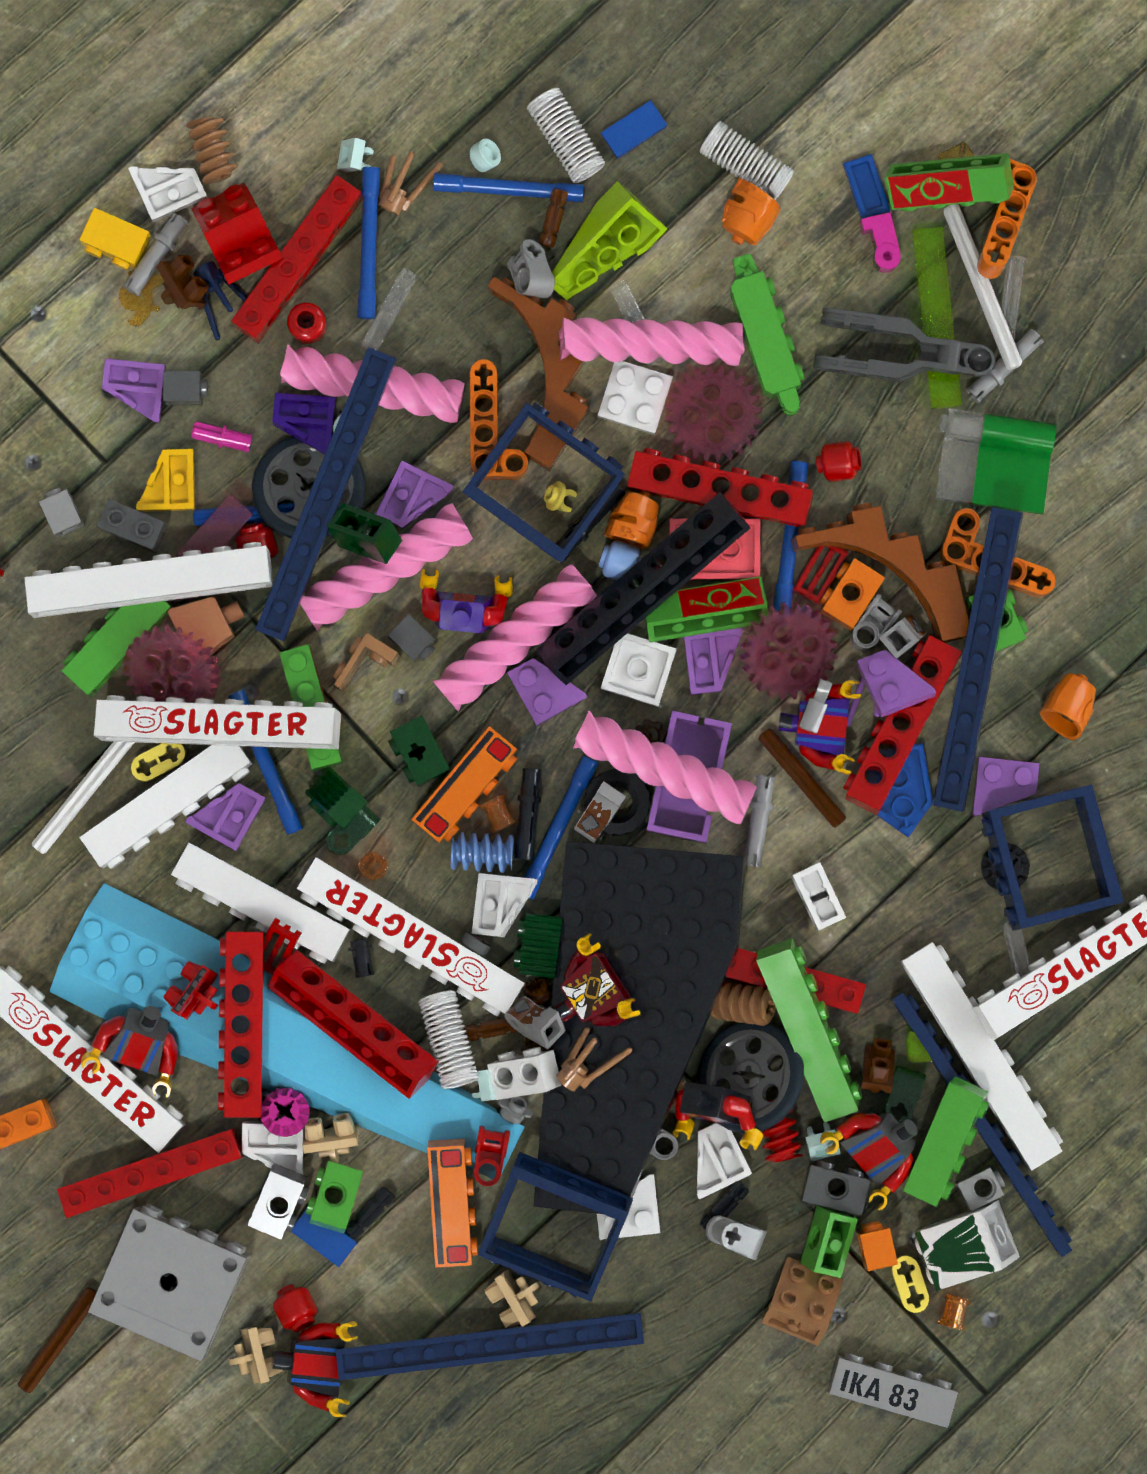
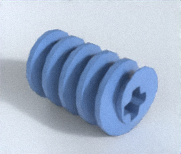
M460 832L457 840H454L452 836L451 870H456L458 863L461 862L463 870L468 871L471 862H473L476 871L481 870L483 863L486 864L488 872L493 871L495 864H498L500 873L505 872L507 865H510L512 871L513 836L508 835L505 843L502 842L500 834L496 835L493 843L490 842L488 834H484L481 842H478L476 833H472L469 841H466L464 832Z

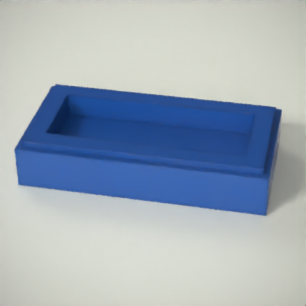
M650 100L602 131L601 136L616 159H619L665 129L667 124Z
M872 154L843 163L860 219L889 213L890 207Z
M305 1210L293 1226L291 1232L336 1266L340 1267L358 1242L346 1233L343 1234L310 1224L311 1215L305 1214Z

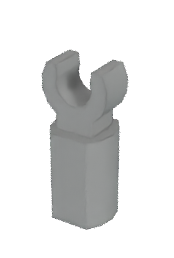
M820 680L813 699L810 698L799 728L817 734L828 706L825 704L832 683Z

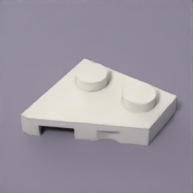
M134 166L128 168L153 222L208 198L194 168L169 169L167 167H156V169H148Z
M479 873L472 934L505 937L537 885V879Z
M243 1121L242 1154L253 1160L263 1162L269 1168H272L273 1163H276L303 1175L304 1152L302 1143L304 1128L293 1136L281 1137L269 1132L262 1121Z
M714 1123L698 1131L697 1196L699 1199L752 1174L731 1130L724 1128L718 1123Z
M649 1174L639 1181L633 1195L634 1199L618 1238L660 1233L654 1174ZM597 1214L599 1239H607L615 1219L604 1214Z

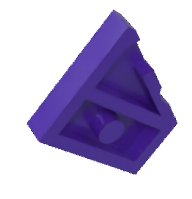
M275 393L273 425L325 455L333 435L336 399L335 397Z

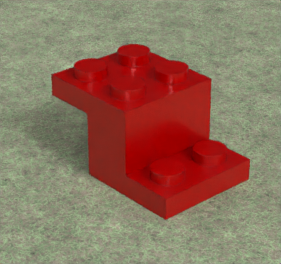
M245 182L240 185H232L225 189L223 193L213 198H205L197 206L191 208L228 285L283 259Z

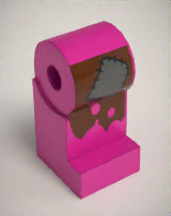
M891 212L861 219L859 225L862 235L869 233L871 235L875 251L873 256L874 267L883 273L893 271L899 264L901 255Z

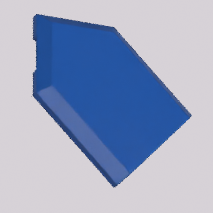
M923 743L915 744L878 814V817L908 838L933 804ZM895 749L879 750V752L884 757H892L895 754ZM870 770L866 772L869 783L877 784L881 781V775L877 771Z

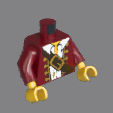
M589 933L577 941V950L573 954L564 973L565 981L560 986L567 999L555 1006V1010L559 1012L563 1022L577 1014L582 1022H591L595 1026H617L628 1018L640 1015V1011H632L631 1004L635 999L630 997L603 953H594L592 955L601 945L596 943L592 946L589 942L592 934Z

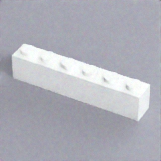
M211 745L79 838L99 867L105 868L108 866L110 869H113L125 860L123 855L133 848L137 852L149 844L150 840L148 837L157 831L163 834L175 825L173 820L182 813L187 817L199 809L200 805L198 802L208 796L211 800L225 790L223 787L225 783L231 779L237 782L250 773L248 767L253 764L241 746Z
M188 843L171 874L178 878L175 883L190 892H192L194 887L204 892L202 896L204 900L216 906L223 902L231 907L229 910L230 914L244 921L247 916L258 921L255 927L266 933L275 918L280 920L279 925L282 927L286 924L291 926L289 931L293 933L296 930L300 931L302 934L294 948L298 950L300 945L310 949L309 956L323 964L326 963L327 959L332 962L335 961L351 929L191 843ZM285 938L284 943L289 944L290 941Z

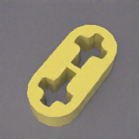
M161 743L138 755L133 760L131 765L132 774L140 781H153L181 766L186 760V749L182 744ZM169 746L173 749H180L176 762H173L171 759L161 762L160 758L168 754L167 748ZM142 760L146 763L156 760L158 763L150 768L151 774L149 776L145 773H138Z
M901 1255L897 1257L898 1265L891 1266L892 1276L904 1308L910 1312L918 1313L925 1310L928 1306L929 1295L917 1261L911 1256ZM905 1261L908 1265L913 1264L914 1269L909 1271L912 1280L910 1282H906L903 1274L897 1273V1269L901 1268L900 1262ZM912 1285L917 1294H923V1298L919 1300L920 1305L917 1307L913 1303H907L906 1300L911 1297L908 1287Z

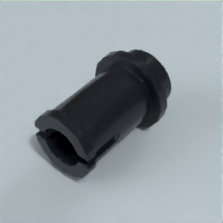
M368 939L350 941L351 947L348 948V951H352L355 977L375 975L369 949L372 947V944L368 943Z

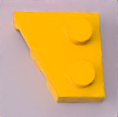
M162 450L156 462L157 465L154 472L151 473L146 483L147 486L144 493L136 504V510L139 512L195 510L194 450Z

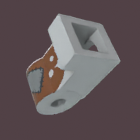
M910 615L907 618L901 619L879 639L897 659L927 633L914 617Z
M603 781L574 830L594 843L603 829L608 826L626 799V796Z
M521 997L505 1013L507 1022L515 1030L546 1049H549L566 1031L558 1011L550 1007L546 1010L536 1005L527 997ZM548 1027L552 1028V1033L546 1037L544 1031Z

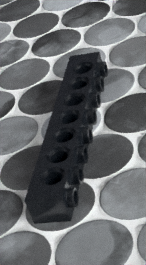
M719 492L536 649L549 670L565 685L569 684L751 527L736 507Z

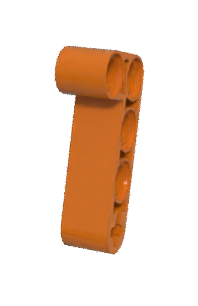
M1010 159V165L1014 181L1013 191L1009 199L998 203L977 261L978 272L988 279L997 278L1003 272L1037 182V175L1032 167ZM1015 180H1021L1027 186H1020ZM1006 206H1013L1017 212L1009 211ZM1002 231L1007 234L1008 238H1002L996 232ZM993 251L998 253L995 262L990 261Z
M485 359L476 361L470 370V463L474 475L478 471L476 468L478 460L487 458L498 443V376L495 365ZM481 369H487L488 374L492 375L487 376V390H481L480 376H476L481 374ZM482 398L491 400L493 403L492 408L487 412H480L475 407L478 400ZM481 428H488L492 431L493 436L487 442H480L476 438L477 431ZM505 449L483 480L521 479L528 471L526 455L517 449ZM514 457L521 459L523 462V467L517 472H512L506 467L507 461Z
M964 508L956 512L948 527L940 550L941 560L946 562V565L955 564L956 569L978 576L980 568L976 565V557L983 554L984 545L974 542L980 526V518L976 511ZM962 516L970 518L973 528L969 531H963L957 524L958 518ZM956 544L961 547L963 555L960 559H953L948 555L947 547L949 545ZM1015 557L1013 565L1018 568L1020 574L1018 579L1010 580L1009 588L1037 598L1044 597L1053 590L1056 579L1051 570ZM1028 570L1031 571L1028 575L1029 578L1037 579L1039 576H1043V582L1048 585L1039 590L1035 581L1028 580L1025 585L1021 582L1026 577Z

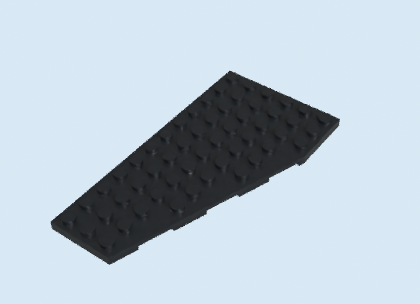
M566 841L559 916L562 917L551 1008L555 1010V1006L567 999L560 987L565 981L564 973L573 954L577 950V941L591 933L592 936L589 938L590 944L593 946L596 943H600L601 945L592 955L594 953H603L630 997L635 999L631 1004L632 1011L639 1010L640 1015L628 1018L617 1026H595L591 1022H582L577 1014L563 1022L566 1031L551 1046L552 1050H554L559 1072L562 1069L561 1065L568 1058L586 1027L590 1029V1032L575 1059H577L592 1038L597 1039V1043L582 1062L588 1069L587 1076L628 1047L632 1048V1052L591 1081L585 1089L579 1086L576 1091H571L562 1085L543 1093L538 1149L539 1160L633 1198L646 1161L657 1136L662 1130L695 1046L699 1043L716 1003L715 999L732 959L736 956L739 948L746 868L745 856ZM549 1027V1035H550V1034L552 1033L553 1029ZM535 1186L533 1207L602 1214Z

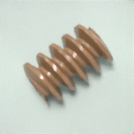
M205 117L186 124L187 128L192 129L189 132V138L196 140L192 144L193 150L199 152L196 155V161L203 163L199 167V171L202 174H206L202 180L204 184L223 181L229 178L231 172L238 167L237 164H228V160L235 156L234 153L224 152V149L230 146L231 142L221 141L220 139L228 133L225 129H217V126L224 122L223 118Z
M725 982L715 999L716 1003L710 1015L717 1020L724 1019L725 1021L765 1026L772 1020L776 1007L768 988L766 990L763 987H756L754 989L751 985L743 987L742 984H735L733 986L732 983Z

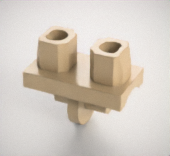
M349 1113L333 1116L334 1128L324 1129L322 1118H309L307 1124H305L302 1143L304 1154L318 1152L319 1158L330 1156L331 1162L339 1164V1155L350 1153L349 1147L358 1146L359 1124L354 1125Z
M507 1269L494 1279L495 1281L485 1289V1293L492 1303L505 1297L510 1305V1308L499 1314L505 1328L508 1329L519 1324L523 1327L536 1317L531 1306L538 1303L533 1292L539 1288L537 1282L528 1285L523 1276L514 1280L509 1269Z
M248 1327L241 1329L243 1343L234 1345L236 1357L228 1359L229 1365L238 1364L241 1375L251 1372L254 1384L269 1382V1377L282 1372V1370L272 1369V1357L264 1359L261 1348L275 1344L272 1328L257 1329V1327Z

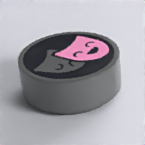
M465 931L460 939L464 946L483 957L491 949L487 942L469 931Z

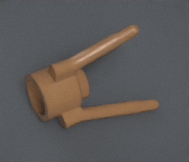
M409 152L394 185H390L396 156L392 155L378 197L380 199L378 206L398 216L401 210L407 212L414 199L434 178V173H437L442 168L443 164L441 162L436 164L407 198H404L407 192L400 189L411 165L414 152Z
M586 1027L568 1058L561 1065L562 1069L556 1077L562 1085L571 1091H576L579 1086L585 1089L591 1081L632 1052V1048L628 1047L587 1076L588 1069L582 1062L597 1043V1039L592 1038L577 1059H575L590 1032V1029Z

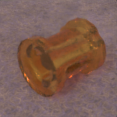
M504 795L480 805L481 810H485L492 825L490 829L492 833L516 823L515 818H511L504 803L506 798Z
M370 852L360 859L359 870L367 879L379 880L387 872V861L379 853ZM371 858H376V862L381 864V869H377L374 875H371L369 869H365V864L371 863Z
M945 1293L944 1298L947 1301L943 1317L938 1320V1324L965 1330L963 1321L967 1306L971 1305L972 1300Z

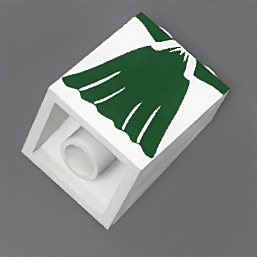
M999 1200L992 1201L976 1210H968L925 1226L915 1232L916 1248L925 1259L927 1265L926 1275L930 1283L934 1284L936 1291L1000 1271L1020 1257Z

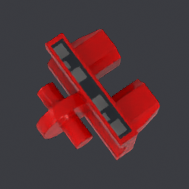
M188 961L180 975L190 981L189 985L184 991L172 985L164 995V999L173 1007L171 1011L188 1020L193 1011L201 1015L207 1006L213 1010L218 1006L211 999L218 991L212 984L219 974L204 965L199 966Z

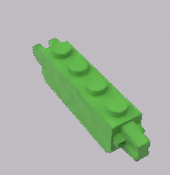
M750 253L733 259L736 280H734L731 286L730 296L739 323L743 324V335L763 395L771 399L777 397L780 407L783 408V414L789 415V417L791 415L794 416V414H797L796 412H799L798 409H800L799 406L801 405L798 400L797 390L801 387L800 381L804 380V374L800 363L794 364L791 352L795 351L790 334H784L781 325L785 323L783 311L780 306L775 307L772 296L776 295L772 279H766L764 272H759Z

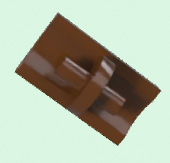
M178 255L172 261H161L156 266L165 281L163 285L166 290L161 294V298L167 305L175 303L177 308L197 307L198 309H203L207 304L203 296L209 289V286L205 279L200 276H193L191 278L189 275L195 265L189 255Z
M874 1038L872 1046L865 1045L861 1089H869L874 1093L880 1090L892 1093L895 1050L891 1049V1040Z

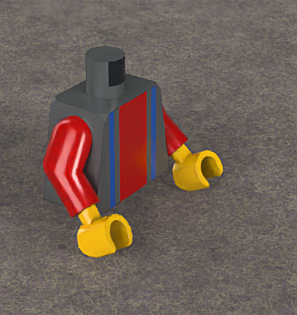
M147 1006L143 1011L128 1008L123 1016L118 1015L102 1023L91 1044L93 1047L92 1051L86 1052L82 1056L81 1062L82 1068H84L87 1061H96L92 1068V1074L97 1073L100 1069L99 1055L102 1051V1057L155 1076H157L158 1072H161L160 1078L154 1083L152 1092L155 1095L157 1086L165 1085L167 1087L165 1098H167L172 1090V1083L169 1078L170 1075L174 1074L179 1050L173 1034L168 1032L169 1022L160 1018L161 1012L158 1008Z
M887 1112L881 1115L857 1113L839 1125L835 1133H823L820 1137V1144L825 1143L827 1140H833L834 1143L825 1150L827 1154H833L838 1150V1141L841 1140L840 1144L877 1186L881 1183L883 1184L881 1189H875L869 1195V1203L876 1195L884 1198V1201L877 1208V1210H882L887 1205V1195L890 1192L894 1193L908 1177L913 1162L911 1152L916 1145L912 1137L917 1135V1128L914 1122L909 1119L899 1124L892 1114Z

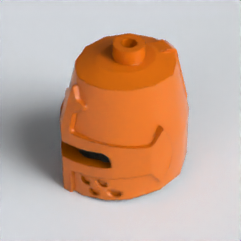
M739 178L732 190L733 200L728 199L725 204L722 227L733 236L731 241L742 245L743 242H746L750 245H756L770 230L781 209L779 204L763 190L747 180Z
M640 491L639 494L626 492L612 510L604 536L613 541L619 540L637 546L640 550H647L657 528L659 505L650 499L651 494L648 492Z
M1065 674L1048 694L1039 712L1041 718L1051 729L1073 741L1081 737L1093 713L1096 695L1095 687L1088 682V678L1083 674ZM1061 715L1066 716L1073 722H1070L1069 720L1063 718Z

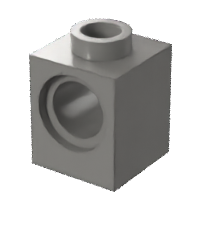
M61 488L49 491L44 495L45 499L39 501L50 528L57 538L85 526L72 495L67 489L62 491Z
M988 1166L955 1182L969 1211L976 1210L1004 1196L1001 1188L1005 1187V1183L999 1171H992L991 1167ZM980 1179H986L990 1184V1190L984 1196H978L974 1190L975 1183Z

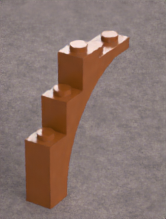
M494 276L488 285V292L517 311L530 329L539 348L546 383L543 408L550 412L547 418L556 424L559 420L566 423L574 430L573 436L588 414L589 407L585 405L587 401L582 396L573 391L569 395L566 391L582 368L583 361L575 358L572 354L560 360L559 330L562 327L563 317L571 321L577 319V314L573 312L575 308L562 299L557 302L552 298L544 308L542 307L543 302L539 298L520 295L515 290V285L512 281L505 277L499 280ZM538 424L536 432L524 454L528 459L550 472L567 444Z
M871 503L854 506V511L846 516L848 525H845V521H837L827 524L828 529L816 531L815 527L798 530V535L791 539L793 552L819 546L838 547L857 552L879 562L895 573L915 594L927 614L935 638L944 643L966 638L969 621L956 565L946 566L945 561L929 564L928 570H926L918 535L909 537L908 532L891 535V541H889L881 506L872 507Z

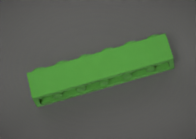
M793 938L758 950L757 964L794 1052H798L802 1057L804 1076L824 1123L859 1111V1101L863 1098L860 1086L857 1081L852 1082L850 1078L851 1066L846 1055L841 1056L838 1049V1045H840L839 1036L836 1029H830L826 1020L829 1018L827 1007L823 1000L818 1001L815 991H818L813 974H807L805 970L806 958L801 946L796 947Z

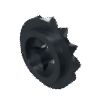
M1007 843L1012 861L1016 859L1013 866L1020 887L1028 878L1030 863L1026 853L1021 848ZM987 851L981 862V872L987 884L997 890L996 879L999 877L998 874L995 875V872H997L996 866L993 867L991 865Z

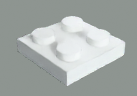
M624 361L614 362L597 418L655 435L673 376Z
M627 633L614 644L601 689L658 707L676 648L657 642L649 643L647 639Z

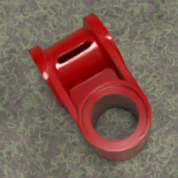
M479 1126L473 1168L474 1178L479 1184L492 1186L500 1180L508 1148L509 1130H505L503 1133L485 1130L484 1126ZM486 1139H488V1140H494V1141H499L500 1143H499V1144L489 1143V1142H485V1140H486ZM485 1163L492 1164L496 1169L495 1177L489 1181L482 1180L478 1173L479 1168Z

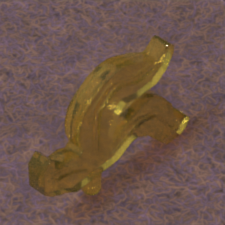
M161 275L151 276L142 289L144 299L131 294L123 286L120 289L119 299L122 306L129 311H137L134 319L128 320L130 325L139 327L150 316L151 311L158 312L160 310L159 306L152 305V291L165 282Z

